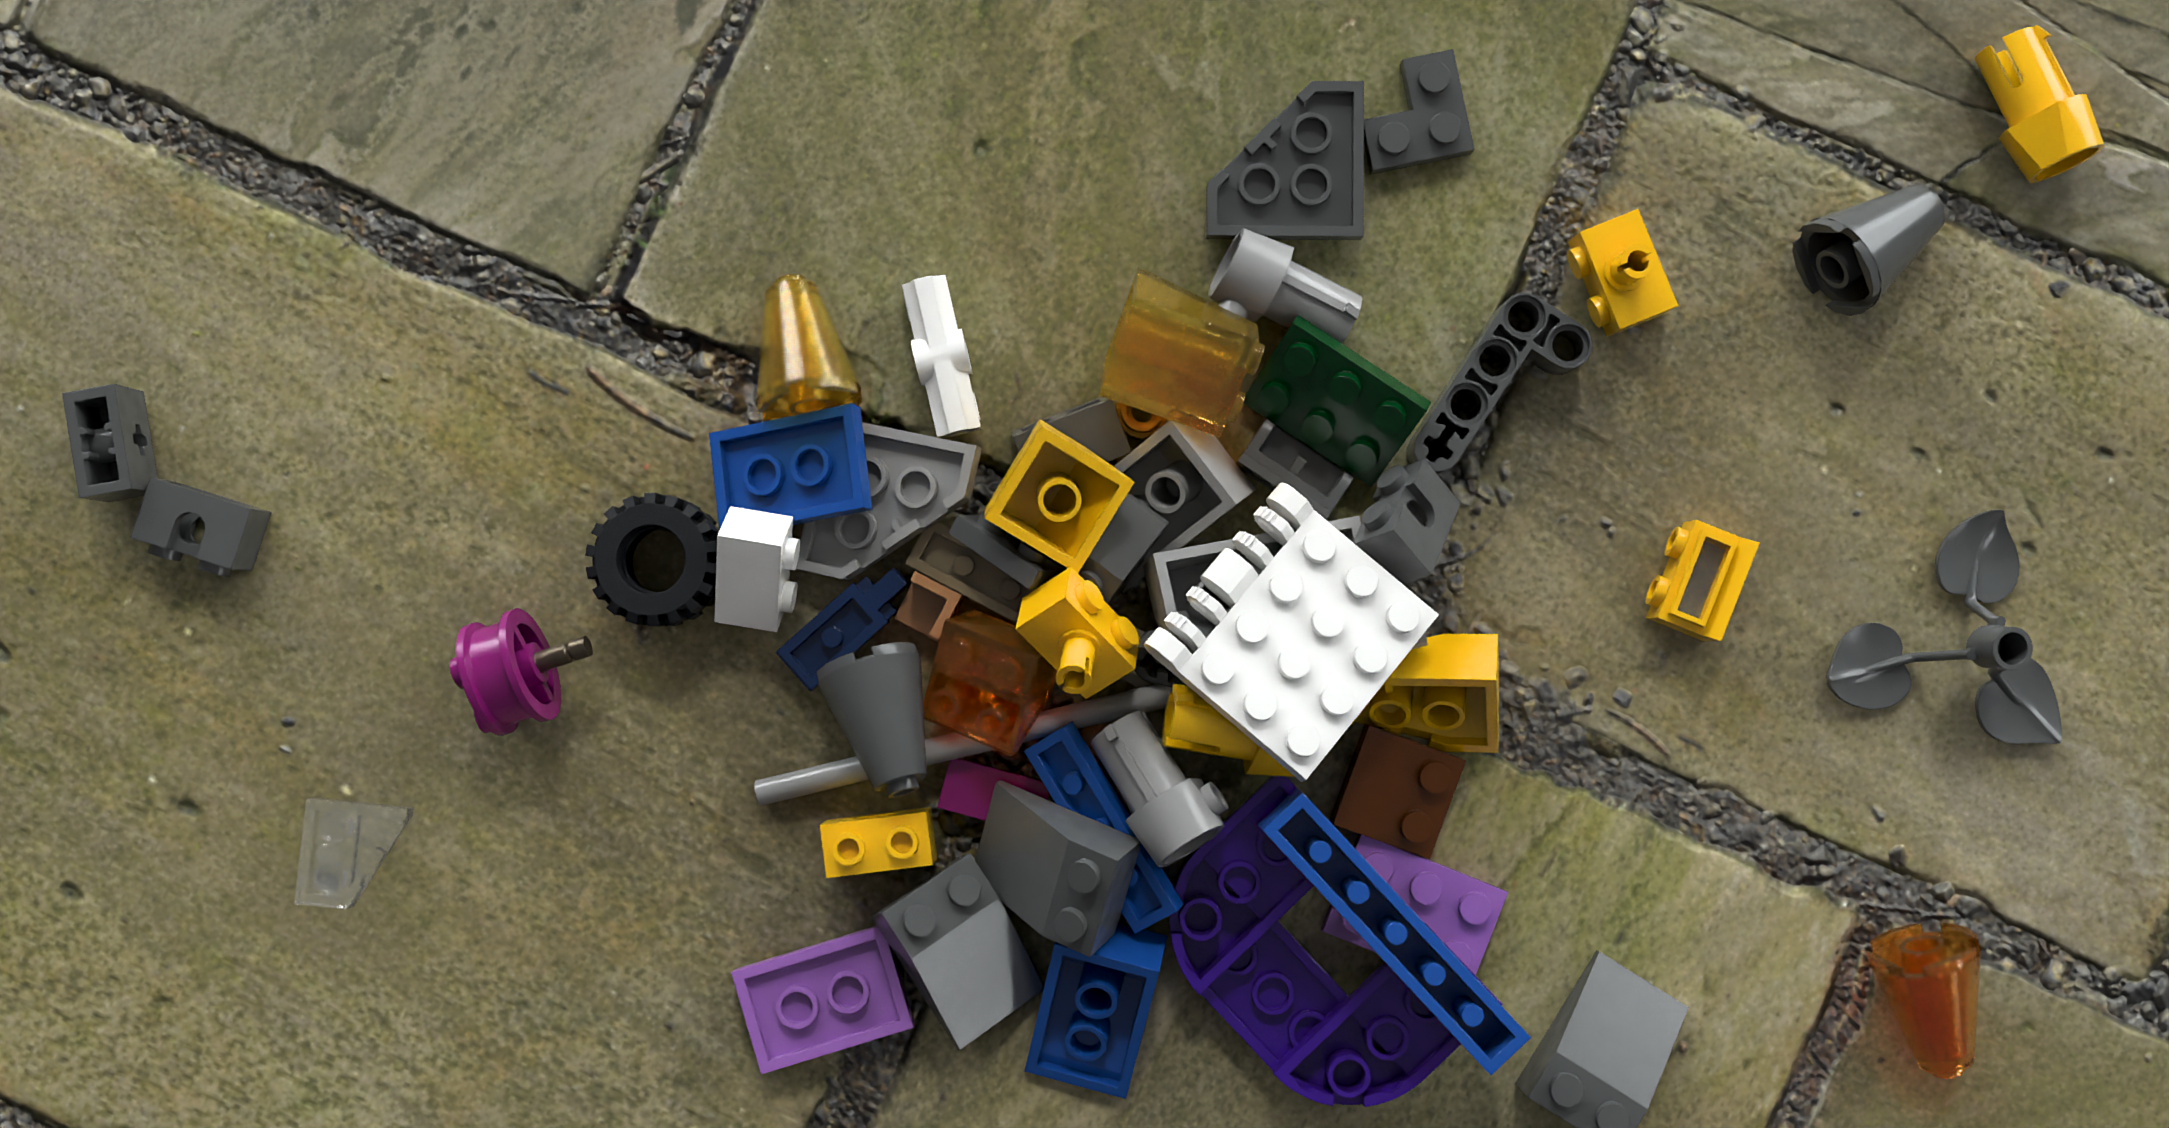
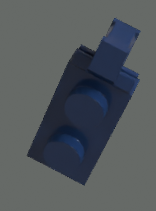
M892 568L875 585L865 576L858 583H852L775 653L810 692L814 691L819 683L816 675L817 670L826 663L852 652L855 654L890 623L889 619L898 611L890 602L905 590L910 583L897 568Z

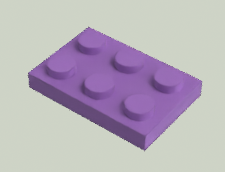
M1358 833L1353 847L1476 976L1508 892L1417 854ZM1330 904L1321 930L1375 952Z
M877 926L736 968L731 972L761 1074L902 1032L915 1026L894 951Z

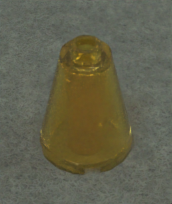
M789 274L777 278L774 285L770 286L765 292L756 394L758 414L762 412L763 420L769 421L850 403L859 406L862 403L860 384L816 283L806 280L804 276L799 274Z

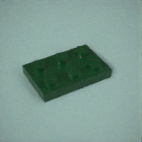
M1297 315L1241 400L1242 403L1370 487L1379 478L1431 404V401L1299 315Z

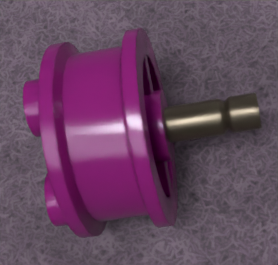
M515 608L506 611L498 623L485 626L481 623L473 622L463 626L457 636L456 657L451 658L449 667L455 684L465 691L479 729L483 733L492 732L495 735L504 736L514 732L521 721L534 718L539 722H546L556 718L561 707V685L557 667L572 663L573 660L578 661L592 656L593 648L587 636L569 641V643L565 642L550 647L535 620L526 611Z

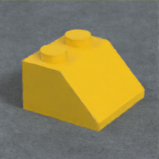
M1039 419L985 507V519L1066 568L1071 566L1079 573L1135 482L1085 446Z

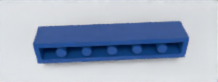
M1296 788L1258 823V826L1490 1075L1496 1072L1531 1039L1526 1031L1302 791Z

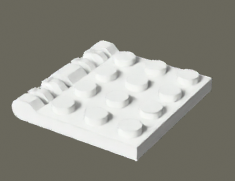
M1279 483L1266 499V503L1271 509L1267 506H1260L1253 516L1254 521L1257 522L1259 527L1283 547L1273 557L1269 549L1258 541L1257 538L1246 531H1239L1232 539L1234 546L1262 572L1258 575L1253 566L1231 549L1224 548L1200 579L1211 592L1231 609L1226 612L1222 604L1214 597H1211L1204 589L1192 586L1186 593L1187 601L1216 627L1205 638L1202 632L1189 619L1178 612L1171 611L1164 619L1166 626L1195 652L1191 654L1183 643L1161 627H1158L1144 643V647L1156 660L1298 780L1303 782L1316 769L1439 614L1318 514L1309 501L1298 491L1286 483Z

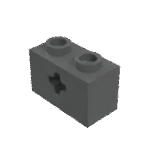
M110 384L62 393L79 498L115 502L144 496L150 477L158 478L144 391Z

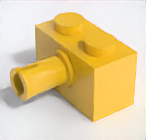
M1639 209L1583 230L1568 241L1571 249L1567 251L1570 269L1578 280L1583 278L1590 298L1587 299L1590 317L1598 328L1603 327L1607 337L1661 316L1679 306Z
M1071 566L1022 598L1015 629L1057 670L1056 683L1058 686L1064 683L1063 691L1070 694H1081L1087 699L1135 670L1138 654L1137 647L1140 640L1135 626L1128 618L1119 616L1104 601L1098 587L1093 582L1084 580Z

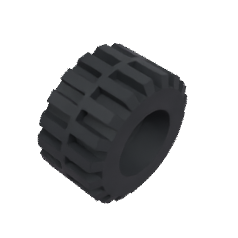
M644 493V497L640 498L631 496L622 500L624 505L620 508L612 506L604 513L608 518L604 524H595L591 534L596 535L597 538L594 545L587 544L585 556L592 557L593 564L591 567H586L587 577L596 581L597 587L592 590L599 600H605L609 604L606 609L614 615L625 617V621L633 624L661 627L681 625L683 621L688 619L694 620L703 614L701 610L706 606H713L715 603L717 535L719 531L714 526L717 522L709 514L702 512L700 507L691 502L658 493ZM655 530H667L674 533L684 547L686 558L684 571L679 580L671 588L663 592H652L645 589L637 580L633 570V554L638 543L647 534Z

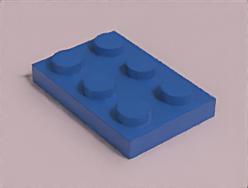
M850 403L709 433L719 530L730 506L793 516V525L872 510L861 409L855 404Z

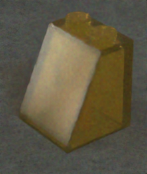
M1137 268L1103 361L1099 396L1221 437L1226 422L1235 423L1241 412L1245 393L1239 390L1246 373L1254 376L1263 356L1265 345L1258 343V324L1147 270Z

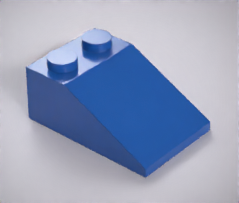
M1118 923L1115 934L1091 957L1055 942L1024 1072L1126 1099L1160 972L1167 936L1144 929L1135 934L1130 926Z

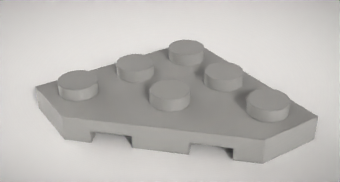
M862 422L872 510L804 523L796 569L850 581L971 499L982 448L976 445Z

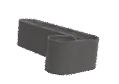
M1518 293L1511 296L1494 311L1410 439L1407 446L1409 464L1425 459L1436 474L1452 468L1458 462L1525 359L1549 374H1566L1583 365L1589 359L1592 352V338L1589 332L1581 324L1536 295ZM1511 308H1519L1528 314L1530 319L1528 332L1516 331L1510 325L1508 313ZM1554 337H1564L1571 342L1574 349L1571 361H1563L1554 354L1552 349ZM1491 351L1500 357L1502 371L1499 376L1488 375L1481 369L1479 364L1481 352ZM1454 394H1463L1472 401L1474 413L1470 420H1462L1453 414L1451 399ZM1444 429L1454 432L1447 436L1439 447L1438 451L1444 458L1439 457L1432 462L1426 458L1429 449L1423 443L1428 444L1435 440Z

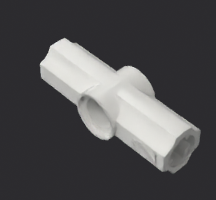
M926 276L903 284V297L914 335V340H911L913 356L920 383L926 387L937 437H954L982 429L976 397L973 393L969 374H973L962 328L958 329L946 276Z

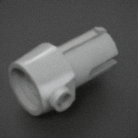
M1242 228L1228 247L1209 288V298L1219 304L1215 312L1216 315L1225 322L1238 326L1244 325L1245 322L1253 325L1260 317H1264L1286 329H1289L1297 315H1299L1340 343H1343L1359 316L1363 300L1362 296L1292 261L1294 247Z
M1136 711L1118 719L1103 728L1092 739L1091 746L1133 812L1126 819V823L1158 867H1166L1184 858L1222 831L1225 825L1220 814L1228 809V804L1222 793L1212 782L1204 785L1202 779H1186L1167 747L1163 746L1162 739L1144 711L1142 713Z

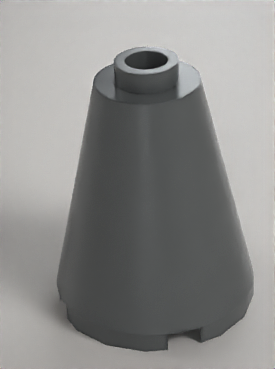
M1913 185L1809 221L1798 231L1802 232L1801 237L1793 242L1792 249L1796 269L1805 286L1812 294L1821 290L1832 300L1825 306L1834 312L1847 316L1864 313L1877 303L1942 228L1945 222L1943 202L1935 192L1923 186Z
M906 642L871 647L873 655L857 660L855 659L854 652L843 655L826 663L816 673L819 682L818 687L875 791H887L889 798L900 797L917 791L919 789L918 781L927 776L921 656L918 654L915 644Z

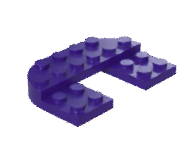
M1270 776L1223 821L1225 826L1219 834L1189 854L1184 860L1173 885L1184 905L1177 912L1169 915L1172 945L1177 961L1186 979L1198 995L1201 994L1272 1069L1273 1074L1296 1093L1310 1100L1333 1106V1104H1363L1364 1107L1391 1101L1415 1088L1453 1053L1461 1043L1385 962L1355 991L1348 995L1278 921L1314 885L1258 826L1259 822L1297 788L1286 776ZM1445 944V946L1456 956V954ZM1458 958V960L1472 973V975L1486 988V990H1487V991L1499 1002V1004L1502 1006L1503 1004L1494 996V994H1493V993L1475 976V974Z

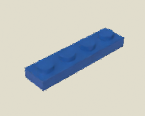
M1073 721L1024 750L1056 804L1137 838L1126 823V819L1130 816ZM1142 844L1121 911L1135 934L1177 912L1184 905L1162 867L1156 865Z

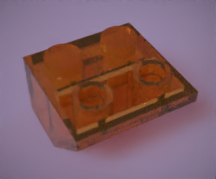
M975 609L966 611L944 621L923 702L924 719L1004 754L1013 756L1019 750L1051 696L1057 670L1015 629V625Z

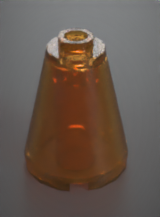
M1922 923L1909 924L1888 930L1876 936L1870 942L1872 952L1867 950L1868 964L1919 1067L1923 1071L1932 1073L1937 1078L1951 1079L1964 1074L1966 1069L1973 1065L1975 1060L1981 947L1978 935L1968 927L1953 923H1940L1941 932H1923Z

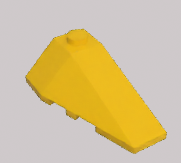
M1440 634L1426 637L1428 645L1410 650L1352 722V724L1355 722L1366 723L1396 735L1403 733L1427 739L1429 747L1440 751L1499 753L1498 634Z

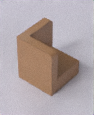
M914 571L910 579L912 584L894 619L927 635L928 638L936 642H942L965 596Z

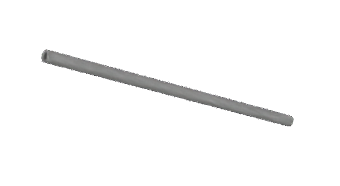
M1426 633L1422 635L1412 649L1428 645ZM1152 684L925 739L926 766L1045 738L1072 721L1077 729L1116 721L1136 711L1149 713L1165 709L1169 692H1172V687ZM857 756L755 780L754 787L758 803L763 806L866 781L869 778Z

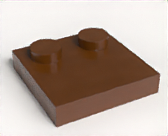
M1364 723L1329 821L1333 825L1430 859L1466 760Z

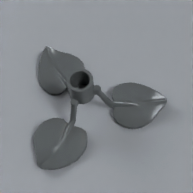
M2003 510L1985 511L1965 519L1947 534L1936 554L1935 573L1942 590L1950 594H1965V605L1988 623L1977 628L1969 636L1966 649L1915 652L1902 655L1903 646L1901 638L1892 628L1881 623L1857 625L1846 632L1838 642L1826 674L1827 685L1835 696L1847 704L1866 709L1886 708L1901 701L1911 689V677L1904 664L1962 659L1972 660L1980 667L1989 668L1988 674L1992 679L1980 686L1975 697L1976 717L1982 729L1990 737L2012 744H2058L2062 742L2061 718L2056 695L2043 667L2031 658L2033 652L2031 638L2021 628L2005 626L2006 620L2003 616H1995L1977 602L1994 603L2004 599L2013 591L2018 581L2019 556L2016 545L2007 528Z

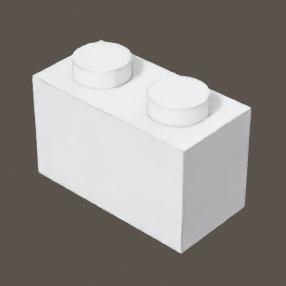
M730 506L717 535L714 622L777 632L784 612H793L798 584L797 582L790 581V570L794 571L796 569L800 552V539L792 538L793 516Z

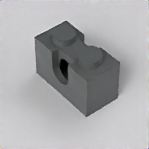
M1422 459L1404 467L1401 465L1393 466L1381 475L1377 481V490L1373 496V500L1376 503L1372 504L1363 513L1361 526L1353 541L1355 545L1402 584L1432 575L1461 504L1427 461Z
M150 477L130 538L149 543L148 553L181 561L184 553L200 559L198 569L230 577L232 569L253 570L272 512L175 481ZM202 519L205 531L201 543L198 544L193 536L197 524Z

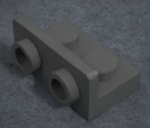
M984 511L980 515H958L949 531V534L1028 589H1037L1067 569L1065 566L986 520Z

